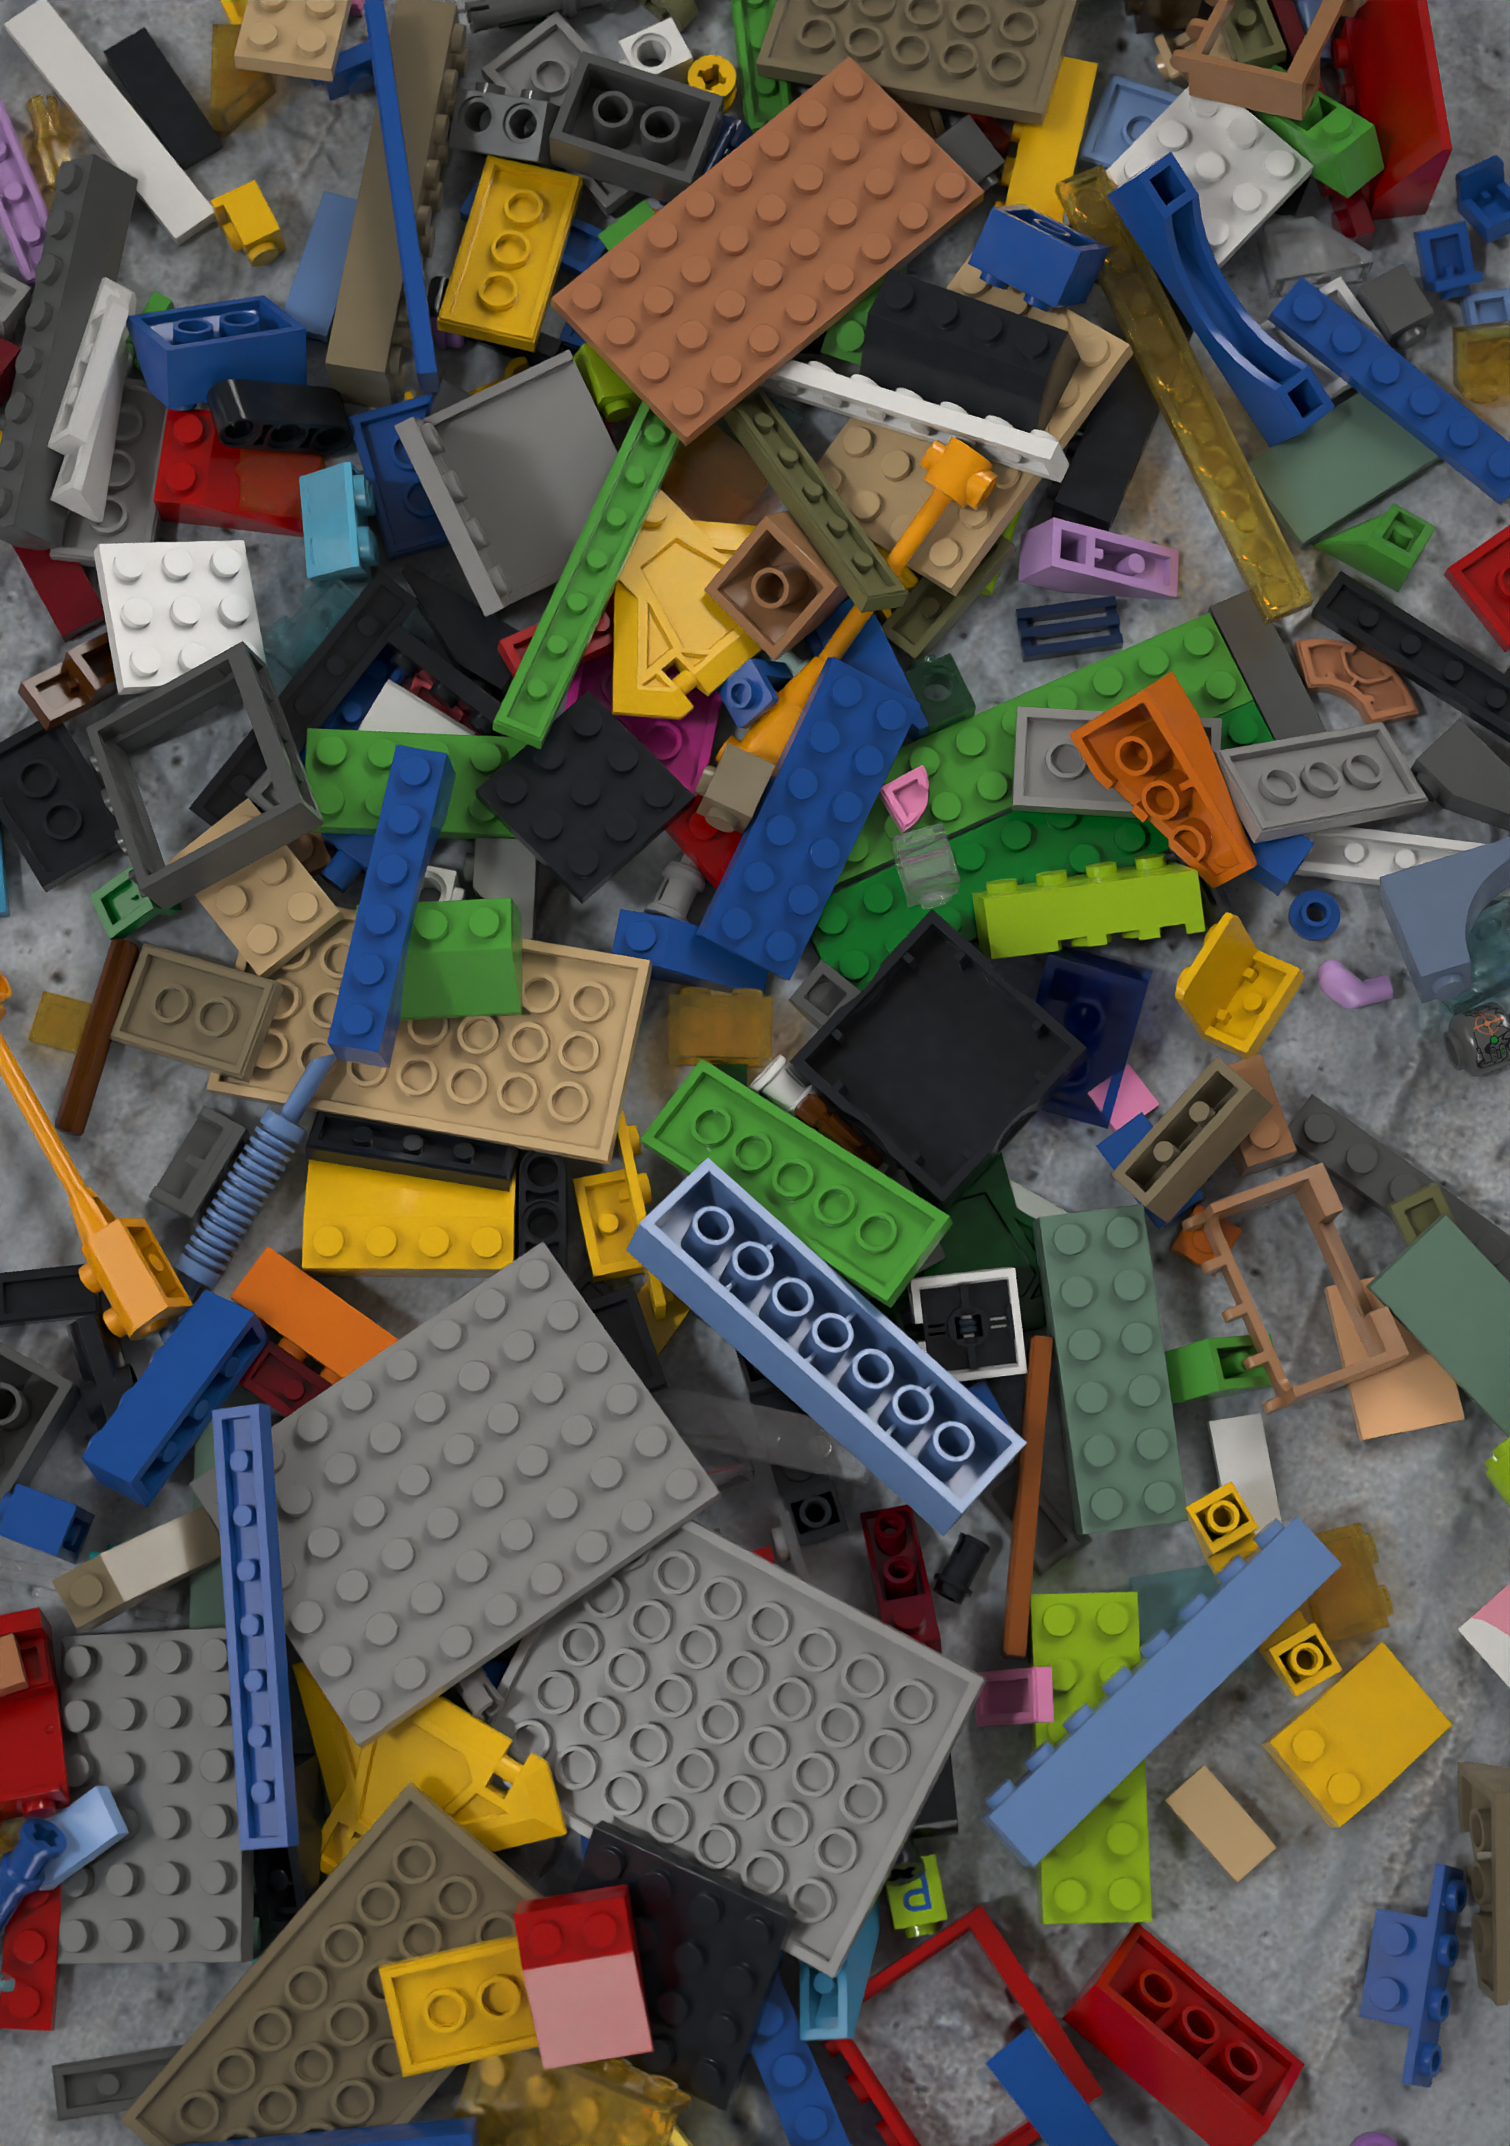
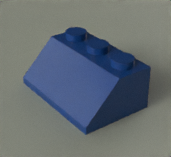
M265 295L127 317L126 326L147 389L167 408L172 410H191L197 406V403L207 402V393L212 386L228 379L307 385L306 328Z

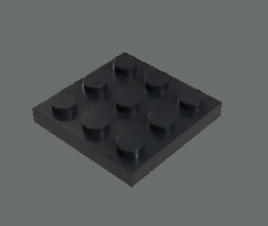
M589 691L553 721L541 749L527 744L475 790L476 798L581 904L587 901L695 802V796Z

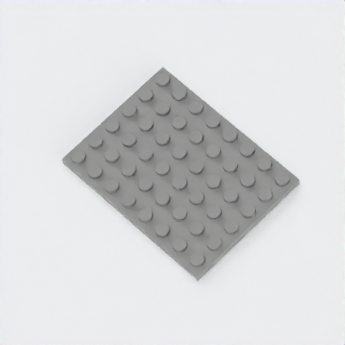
M544 1242L529 1250L271 1427L285 1633L357 1745L364 1749L723 1498ZM214 1466L189 1485L220 1531L216 1466Z
M691 1519L525 1635L497 1688L498 1693L506 1703L505 1708L492 1720L487 1721L484 1719L483 1722L513 1740L506 1755L524 1765L532 1752L548 1761L567 1827L590 1839L593 1827L601 1820H604L797 1910L798 1912L785 1951L828 1976L835 1978L847 1959L988 1678ZM496 1774L491 1782L506 1792L512 1786L511 1783Z

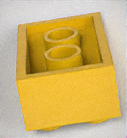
M1380 1642L1265 1739L1261 1745L1330 1828H1338L1379 1795L1447 1731L1452 1724L1387 1646Z

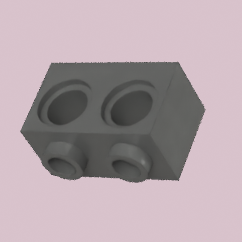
M477 82L476 90L457 88L448 148L467 155L486 158L489 155L525 164L557 168V166L551 164L549 136L561 107L550 102L551 94L537 90L521 89L520 97L505 95L506 87L484 82ZM490 109L491 122L482 131L480 128L481 116L486 110ZM535 115L536 129L530 137L526 138L524 132L525 124L530 117Z

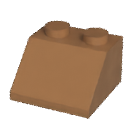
M789 511L765 515L704 589L774 661L782 657L828 619L848 596L845 589Z

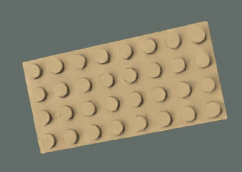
M337 907L344 917L267 978L282 984L284 990L250 1082L247 1083L210 1072L206 1089L211 1094L284 1106L310 1061L334 1054L327 1041L356 921V910ZM522 938L523 1015L400 1020L389 1068L338 1060L336 1058L305 1111L316 1113L317 1111H323L611 1165L651 977L652 963L647 959ZM239 952L235 969L258 976Z

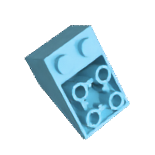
M343 462L299 477L307 579L311 582L372 578L371 566H378L380 559L377 535L370 531L367 524V516L375 515L376 513L373 485H370L369 479L366 480L365 474H360L352 462Z

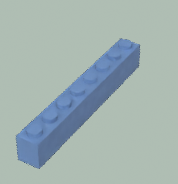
M1298 1516L1283 1523L1277 1518L1268 1523L1253 1538L1258 1547L1245 1560L1240 1555L1231 1559L1216 1574L1215 1577L1221 1583L1207 1597L1200 1591L1178 1611L1177 1614L1183 1620L1169 1634L1162 1628L1145 1642L1139 1649L1145 1657L1131 1671L1124 1665L1105 1681L1101 1689L1106 1695L1092 1709L1087 1703H1084L1065 1720L1062 1726L1068 1732L1054 1746L1045 1741L1026 1758L1023 1763L1029 1770L1017 1782L1013 1784L1009 1779H1006L986 1797L984 1802L990 1808L980 1819L1024 1867H1034L1342 1565Z

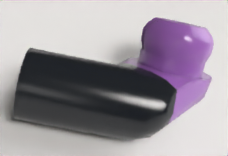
M436 276L430 280L427 294L433 339L442 349L447 350L448 347L460 349L465 345L466 336L437 330L438 315L450 279Z

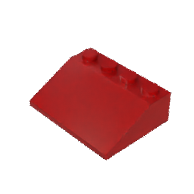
M1368 0L1358 8L1354 18L1347 17L1345 19L1340 38L1333 41L1334 65L1336 69L1342 68L1345 82L1340 87V103L1374 124L1384 164V169L1362 186L1361 190L1372 221L1425 215L1452 152L1427 0Z

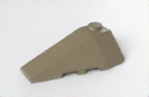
M1469 1761L1458 1762V1816L1460 1833L1470 1832L1474 1856L1472 1864L1464 1866L1466 1884L1471 1885L1473 1897L1480 1907V1913H1474L1471 1918L1478 1987L1497 2006L1508 2005L1510 1999V1768Z

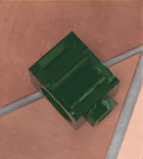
M951 653L939 658L935 654L927 655L909 665V671L905 672L904 675L918 703L921 704L920 708L929 724L928 735L974 716L975 702ZM938 684L945 687L949 691L950 696L942 701H934L929 699L923 690L930 685Z

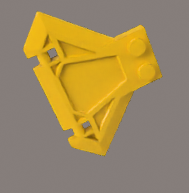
M661 489L659 490L614 588L612 715L681 720L694 708L685 696L696 687L706 696L711 695L744 663L763 651L704 590L756 526L691 520ZM671 666H674L680 674L671 680L664 672Z
M304 1661L292 1665L332 1809L322 1828L320 1871L329 1876L410 1781L492 1852L568 1833L548 1761L534 1752L529 1755L524 1765L506 1755L513 1742L511 1738L482 1720L475 1718L472 1714L439 1695L367 1747L361 1749ZM495 1774L512 1784L508 1792L491 1783Z

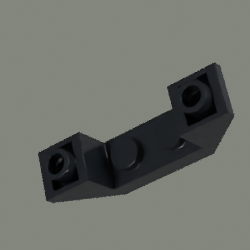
M735 1349L751 1408L797 1546L801 1547L848 1532L849 1529L833 1479L830 1480L811 1417Z

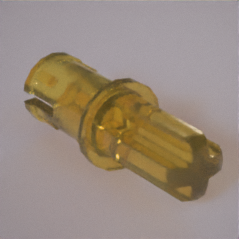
M40 94L33 96L26 103L34 132L31 146L32 150L39 154L46 187L53 189L55 192V179L61 164L70 160L68 148L71 145L70 136L63 131L57 98L47 94L48 106L45 107L43 95Z

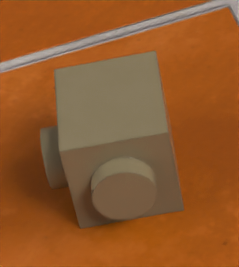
M728 743L717 767L715 768L707 764L694 792L703 796L696 813L706 817L707 823L724 832L737 831L743 834L755 812L775 764Z

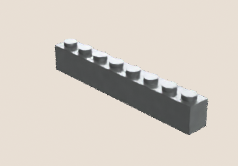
M95 154L62 162L61 168L57 173L55 179L56 191L51 214L45 225L46 237L41 260L35 271V288L31 306L25 317L26 329L23 343L15 363L16 375L13 389L5 409L6 421L0 444V540L15 547L42 551L60 548L68 508L50 499L65 455L47 447L101 281L104 277H107L117 283L138 179Z

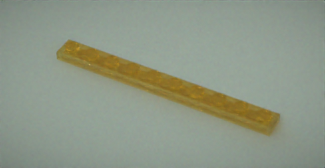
M1101 164L1056 183L1055 192L1072 228L1110 247L1097 279L1128 344L1132 348L1143 375L1264 625L1311 607L1314 599L1149 260L1106 196L1114 188L1103 165Z

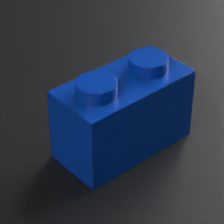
M17 1483L13 1494L7 1492L0 1502V1536L76 1564L95 1515L75 1504Z

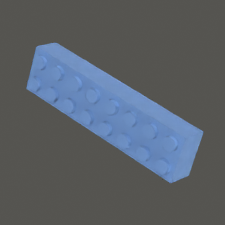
M709 1158L702 1162L639 1223L626 1251L943 1537L1009 1466L1027 1443Z

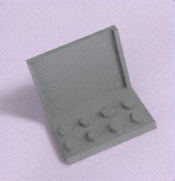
M570 350L562 352L424 419L411 417L394 425L485 617L559 581L618 454Z

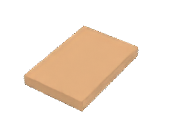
M1375 1277L1360 1280L1373 1311L1385 1307L1366 1287ZM1327 1286L1324 1292L1342 1368L1369 1357L1337 1286ZM1393 1315L1392 1317L1409 1355L1392 1368L1347 1384L1360 1442L1460 1422L1465 1419L1456 1382Z

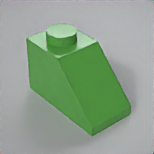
M1268 1333L1270 1341L1273 1345L1271 1333ZM1250 1335L1207 1338L1165 1351L1172 1405L1203 1402L1272 1387L1264 1366L1246 1371L1242 1362L1258 1354Z

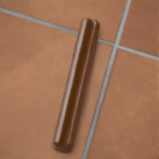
M115 938L110 943L54 1123L55 1128L64 1134L81 1136L84 1133L112 1040L109 1039L140 952L137 944L131 941Z

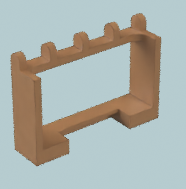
M1205 0L1207 4L1215 6L1208 20L1199 18L1190 20L1186 28V34L1191 39L1197 40L1192 52L1177 49L1173 52L1169 61L1175 70L1189 73V95L1303 121L1320 86V55L1340 15L1354 18L1362 0H1323L1287 73L1209 56L1237 0Z
M1323 1162L1213 1202L1202 1213L1181 1222L1186 1233L1199 1228L1203 1229L1215 1258L1200 1265L1204 1275L1221 1270L1236 1303V1306L1221 1313L1224 1321L1229 1323L1242 1318L1258 1353L1242 1361L1246 1371L1264 1366L1276 1393V1398L1269 1399L1262 1404L1266 1415L1392 1368L1409 1355L1388 1306L1373 1311L1334 1225L1333 1220L1344 1208ZM1294 1193L1369 1357L1295 1387L1290 1384L1219 1223L1223 1219Z

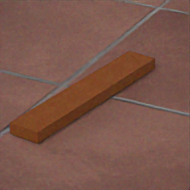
M1035 1335L1034 1338H1031L1027 1349V1373H1025L1020 1437L1027 1443L1018 1453L1000 1654L1003 1656V1659L1022 1660L1026 1655L1053 1337Z

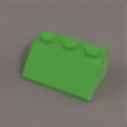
M495 898L418 902L406 961L400 1020L523 1015L522 914L513 899ZM356 905V916H357V912H358L359 905Z

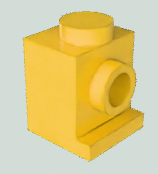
M255 180L210 200L217 223L223 229L233 252L237 253L243 250L251 266H264L276 259L280 252L286 250L281 229Z

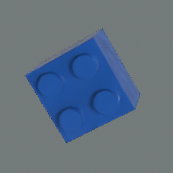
M1024 204L992 207L968 264L982 271L980 279L1004 290H1007L1008 286L1011 285L1026 293L1023 298L1026 303L1040 310L1051 312L1053 307L1067 308V306L1086 303L1110 247Z

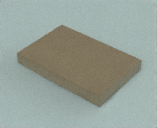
M144 943L109 1039L121 1045L249 1083L284 986L277 981Z

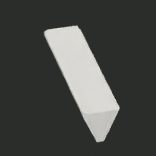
M390 679L384 685L358 730L475 735V732Z

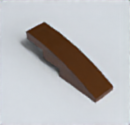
M106 632L68 650L62 663L21 682L18 694L46 731L91 709L118 693L108 633Z

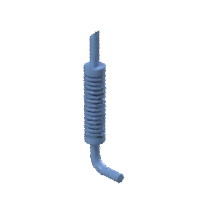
M335 1054L322 1056L310 1061L280 1113L267 1108L260 1120L264 1124L263 1127L257 1126L254 1131L258 1133L257 1137L251 1135L249 1140L253 1142L252 1145L246 1144L244 1147L248 1152L246 1155L240 1153L238 1158L242 1162H235L233 1167L237 1169L236 1172L230 1171L228 1176L231 1180H224L222 1185L226 1189L218 1190L217 1194L220 1196V1199L214 1198L211 1203L215 1207H208L206 1210L210 1214L209 1217L203 1215L201 1221L204 1223V1226L197 1225L195 1230L199 1234H192L190 1239L193 1241V1244L187 1242L185 1249L188 1252H181L174 1266L184 1273L180 1282L191 1301L202 1284L213 1289L215 1288L222 1276L218 1272L219 1269L226 1270L227 1265L224 1261L230 1262L233 1258L229 1254L230 1251L236 1253L238 1249L234 1244L236 1242L242 1243L243 1238L240 1234L246 1235L249 1231L245 1227L246 1224L252 1226L254 1220L250 1217L252 1215L258 1216L259 1211L256 1207L262 1208L265 1202L261 1200L262 1197L268 1199L270 1193L267 1192V1189L273 1190L276 1186L272 1180L279 1181L281 1176L277 1173L278 1170L284 1172L286 1166L283 1165V1162L289 1163L292 1159L288 1156L289 1152L295 1154L297 1150L293 1145L295 1143L300 1145L308 1131L297 1123L336 1060ZM183 1315L159 1331L163 1344L167 1342L176 1330Z

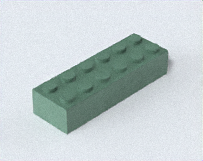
M1138 1204L1038 1217L1032 1222L1047 1336L1053 1337L1051 1365L1075 1534L1083 1535L1189 1521L1184 1509L1187 1506L1144 1205Z

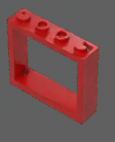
M977 1904L937 1933L868 1978L862 2004L970 1931L1053 2060L1087 2105L1104 2094L980 1904ZM821 2040L832 2058L842 2053L853 2071L846 2075L845 2079L860 2103L864 2105L872 2099L881 2113L883 2119L878 2121L875 2126L887 2145L921 2146L854 2040ZM1026 2119L988 2146H1028L1041 2136Z

